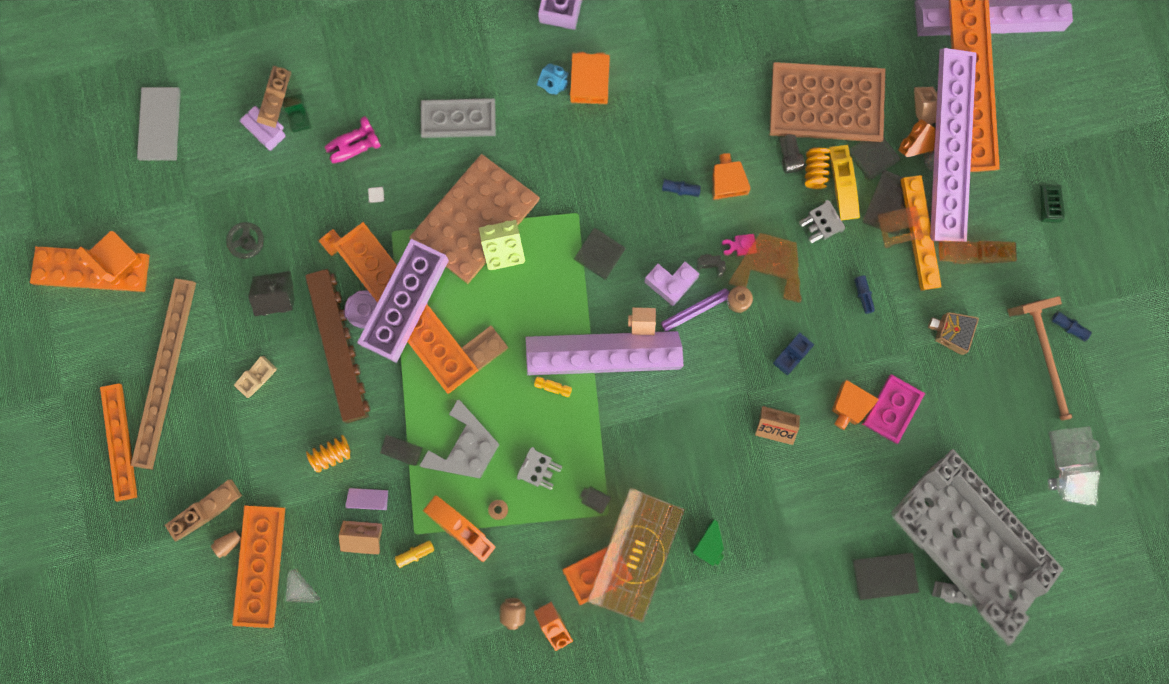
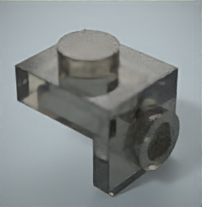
M705 254L697 259V270L716 267L718 278H721L723 272H726L725 261H721V255L712 256L711 254Z

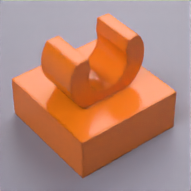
M332 229L318 241L333 256L337 252L333 244L340 240L341 237Z

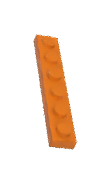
M122 384L100 387L115 501L119 502L138 498L134 467L131 466L132 453Z

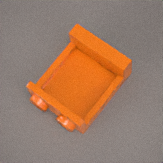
M586 52L572 54L571 103L608 104L610 55L601 52L596 54H587Z

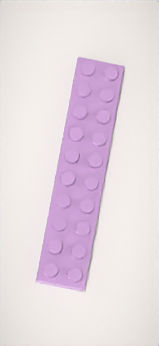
M948 48L940 49L930 232L932 241L967 243L976 68L975 52Z

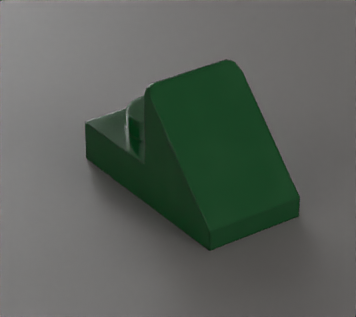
M303 94L284 98L283 108L288 115L292 132L296 133L311 129Z

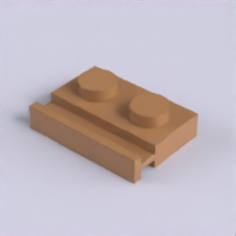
M490 326L463 346L462 349L477 369L481 370L506 351L508 346L494 328Z

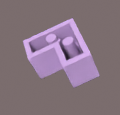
M684 262L672 276L662 266L657 264L646 276L645 283L674 306L698 279L699 273Z

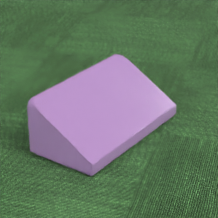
M349 488L345 508L387 510L388 490Z

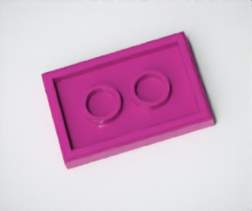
M890 374L877 397L879 399L878 402L869 411L862 425L898 444L925 393Z

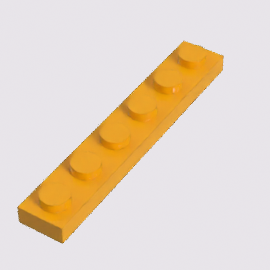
M922 175L905 177L901 179L920 290L940 288L942 286L934 242L930 238L931 225Z

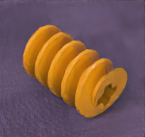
M815 147L809 149L806 153L808 158L806 159V165L808 166L805 168L807 172L805 174L807 179L805 181L806 187L811 189L827 187L823 184L829 182V179L824 177L829 175V171L824 169L829 168L830 164L824 163V161L830 160L829 156H825V154L830 153V149Z
M341 435V442L336 438L334 439L335 445L328 441L326 449L323 445H320L319 452L313 448V455L308 451L306 452L308 461L316 472H321L322 467L328 469L329 464L335 466L336 460L339 463L343 462V457L350 459L351 451L344 435Z

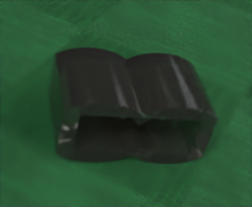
M591 485L589 489L585 487L579 497L582 499L581 503L601 515L611 499L609 495Z

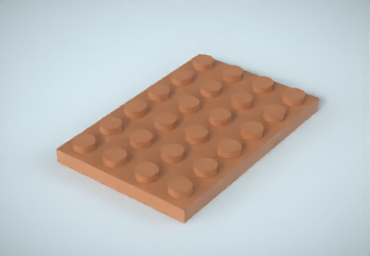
M774 62L772 69L770 135L882 142L884 133L885 69Z
M481 154L411 234L409 239H413L445 254L449 260L446 268L469 284L486 264L479 228L516 220L518 226L540 198Z

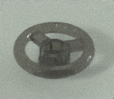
M238 223L227 234V248L237 258H252L263 247V232L253 223ZM243 228V235L239 240L232 242L236 231ZM250 228L258 235L257 245L255 238L250 235ZM241 246L244 250L253 251L249 253H240L236 251L235 248Z

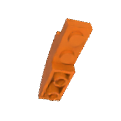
M435 495L423 509V512L450 536L459 541L481 562H484L496 548L484 537L485 535L438 496Z

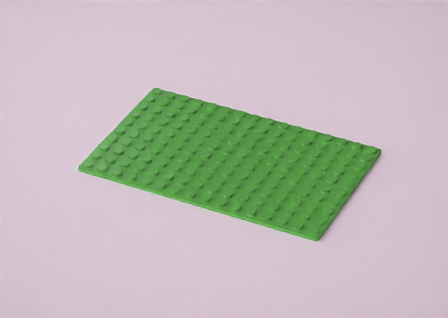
M577 213L524 218L518 225L525 262L522 264L489 270L486 263L469 284L445 267L427 304L459 346L462 348L490 326L494 328L508 346L506 351L476 372L451 393L447 394L410 344L406 343L401 353L415 534L446 532L423 512V509L435 495L455 509L476 528L608 515L609 508L595 373L527 375L525 337L591 334L580 222ZM416 229L392 232L393 259L396 265H398L410 242L409 237ZM541 377L545 381L550 380L560 383L562 386H569L572 388L569 397H565L560 393L555 394L544 390V388H537L534 386L535 379ZM457 400H460L500 444L481 478L420 466L428 450L447 460L466 427V424L449 415ZM532 447L535 448V451L552 458V462L562 466L560 472L547 467L546 470L552 472L553 475L551 479L545 476L542 478L554 484L552 487L541 481V483L551 487L552 490L541 485L537 487L522 479H517L521 466ZM541 457L539 462L544 464L545 458ZM537 466L535 471L537 473L541 472V467ZM532 475L531 481L535 482L537 477ZM495 500H502L508 506V514L503 519H493L489 514V505ZM496 506L495 512L497 514L501 513L502 508Z

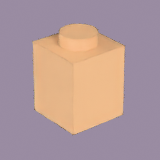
M632 308V315H628V327H632V335H655L656 308Z

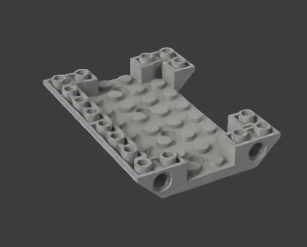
M954 449L929 468L891 511V515L920 548H923L1008 645L1013 643L1029 620L1025 612L1036 597L1046 594L1063 571L1061 565ZM953 531L956 533L957 538L953 536Z

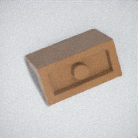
M343 521L339 532L340 550L342 552L379 554L382 524Z

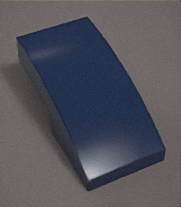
M799 333L773 364L788 376L814 344Z

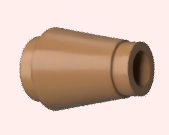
M235 530L215 540L211 548L221 558L226 556L241 541V537Z

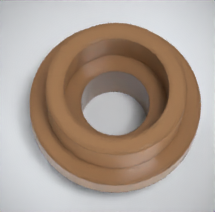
M495 500L489 505L488 511L493 519L500 520L508 514V506L502 500ZM496 506L502 508L501 513L497 514L495 512Z

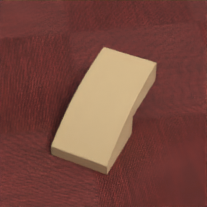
M260 356L251 369L242 374L234 386L245 397L249 398L273 375L277 368L267 358Z

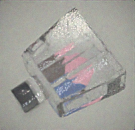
M1093 462L1064 466L1060 468L1059 478L1048 479L1049 490H1058L1059 495L1064 501L1096 505L1100 471Z

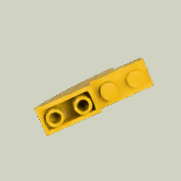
M848 145L829 147L840 219L859 218L856 180Z

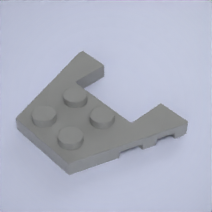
M457 400L449 415L466 424V427L447 460L428 450L420 466L481 478L500 444L460 400Z

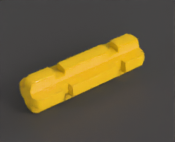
M537 377L534 382V386L537 388H544V390L555 394L560 393L565 397H569L572 388L569 386H562V384L550 380L545 381L541 377Z

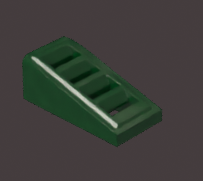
M1041 185V222L1061 223L1065 220L1061 185ZM1047 190H1055V194H1048ZM1048 197L1056 198V200H1048ZM1049 204H1056V207H1049ZM1050 211H1056V214H1050Z

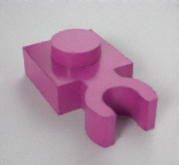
M754 234L735 236V242L731 240L722 241V245L730 246V249L725 250L723 255H730L733 251L737 252V256L756 254L757 252Z

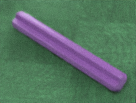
M723 289L664 320L661 323L664 331H669L727 300L729 291Z

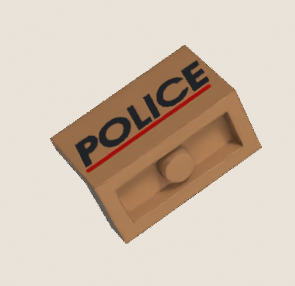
M762 406L760 421L755 435L793 445L800 426V416Z

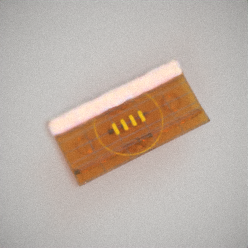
M630 488L587 602L643 623L685 509Z

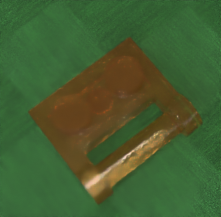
M917 206L878 215L885 248H889L893 244L924 239ZM915 226L916 232L890 238L888 236L889 232Z

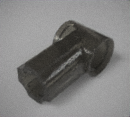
M789 134L781 137L779 143L783 155L782 166L784 173L805 170L804 157L799 152L796 136Z

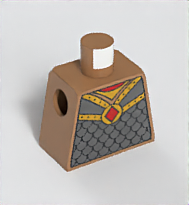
M946 313L942 316L941 320L932 317L928 328L937 331L936 342L960 355H964L969 352L979 318Z

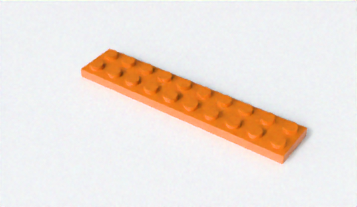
M948 0L951 48L976 53L970 172L999 170L989 0Z
M362 222L334 243L333 246L378 303L397 265L365 223ZM426 304L407 342L447 394H449L479 370L428 304Z

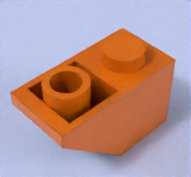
M920 119L913 126L909 136L901 142L898 151L907 157L933 151L935 149L936 128Z
M552 602L534 611L541 629L555 651L573 642Z

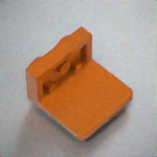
M110 231L90 251L83 247L76 251L80 256L78 260L84 266H90L93 269L91 273L97 279H104L110 283L137 258V254L113 231Z

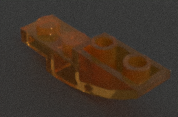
M982 240L979 242L941 241L939 242L940 261H952L955 264L1017 261L1016 242Z

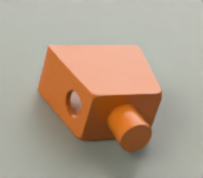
M729 153L719 155L720 164L715 165L713 168V200L748 195L751 188L742 163L740 161L731 162Z
M848 380L842 382L832 411L839 415L834 425L845 430L849 422L855 425L860 423L879 399Z

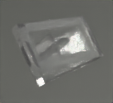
M296 569L288 572L285 601L314 603L321 599Z

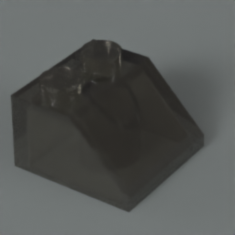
M291 271L253 277L248 298L255 316H267L272 313H286L293 310L295 299Z

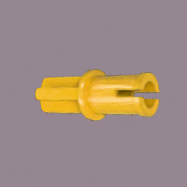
M427 541L415 548L410 547L409 551L395 556L398 567L401 568L413 561H419V558L433 552L434 546L431 541Z

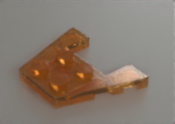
M762 233L758 234L728 284L747 287L750 270L787 279L783 299L800 303L802 298L799 288L797 243Z

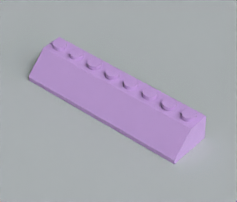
M948 0L915 1L918 36L951 35ZM989 0L991 33L1064 31L1073 22L1072 7L1068 0Z
M678 331L655 332V335L617 333L525 337L527 375L680 370L683 367V350Z

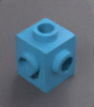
M549 63L542 69L537 85L544 88L546 92L557 95L561 90L564 91L569 82L567 80L569 73L564 71L562 67Z

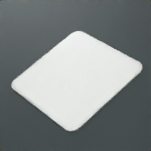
M383 187L368 189L370 203L384 201Z

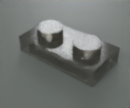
M386 435L380 453L417 466L423 447L391 435Z

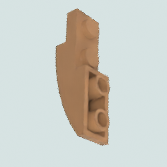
M273 66L257 123L276 128L291 71Z
M227 480L201 501L192 504L165 526L174 541H178L231 506L230 504L242 495L233 480Z

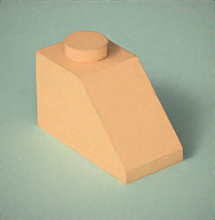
M914 87L915 108L918 120L922 119L930 125L936 123L937 92L933 87Z

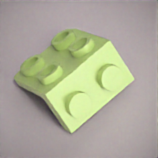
M516 220L479 228L481 243L489 270L525 262Z

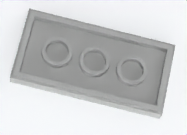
M178 87L141 89L137 159L177 160L180 89Z
M495 98L421 100L422 138L496 136Z

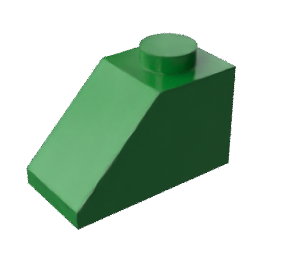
M712 519L691 553L709 565L714 566L715 563L718 565L724 557V554H722L724 548L718 521Z

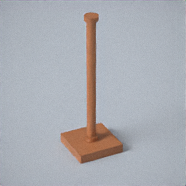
M1060 296L1007 310L1009 316L1030 313V316H1033L1061 416L1059 418L1062 421L1071 419L1072 414H1069L1040 314L1042 309L1062 304Z

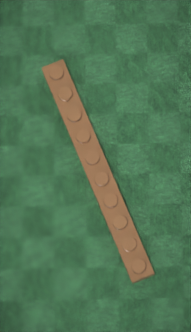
M176 278L174 281L131 466L153 470L196 283L193 281Z

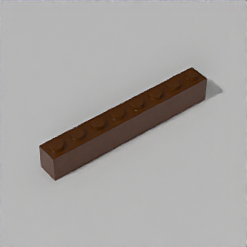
M328 269L307 274L305 276L342 421L349 423L369 417L370 405L368 400L365 401L363 393H366L365 386L359 380L358 375L361 374L358 363L355 364L354 361L356 352L354 346L350 345L351 332L345 326L344 321L347 320L344 309L341 310L340 307L342 298L340 292L336 291V276Z

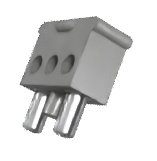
M826 200L823 205L810 211L808 217L799 221L801 227L813 222V225L808 227L811 233L816 230L818 231V233L809 237L811 243L821 238L824 241L838 232H843L845 229L843 222L829 200Z
M532 447L521 466L517 479H522L537 487L541 485L552 490L551 487L541 483V481L552 487L554 484L542 478L545 476L551 479L553 475L552 472L546 470L547 467L560 472L562 466L552 462V458L535 451V448ZM541 457L545 458L544 464L539 462ZM537 466L541 467V472L539 473L535 471ZM532 475L537 477L535 482L531 481Z
M935 581L932 596L945 599L949 603L957 602L972 606V602L957 585Z

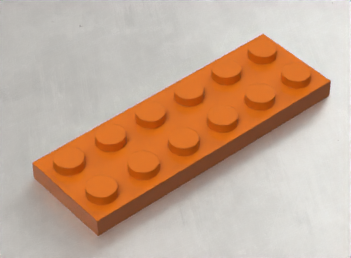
M35 246L30 283L33 285L145 292L150 258L148 254L136 253L137 258L110 283L104 279H97L91 273L93 269L90 266H84L78 260L80 258L76 253L78 249Z
M244 506L232 626L274 628L285 508Z

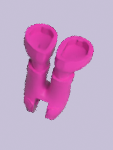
M366 116L360 119L361 126L358 130L355 129L352 132L338 136L324 146L327 153L340 149V151L330 156L332 163L343 162L363 151L365 152L369 147L375 149L381 147L380 141ZM357 140H360L358 143H355V144L349 146V145L352 144L353 142H355V141H357Z

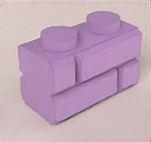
M254 106L248 114L240 119V122L270 151L285 138L286 135L282 131L284 128L278 121L276 128L257 123L260 109Z

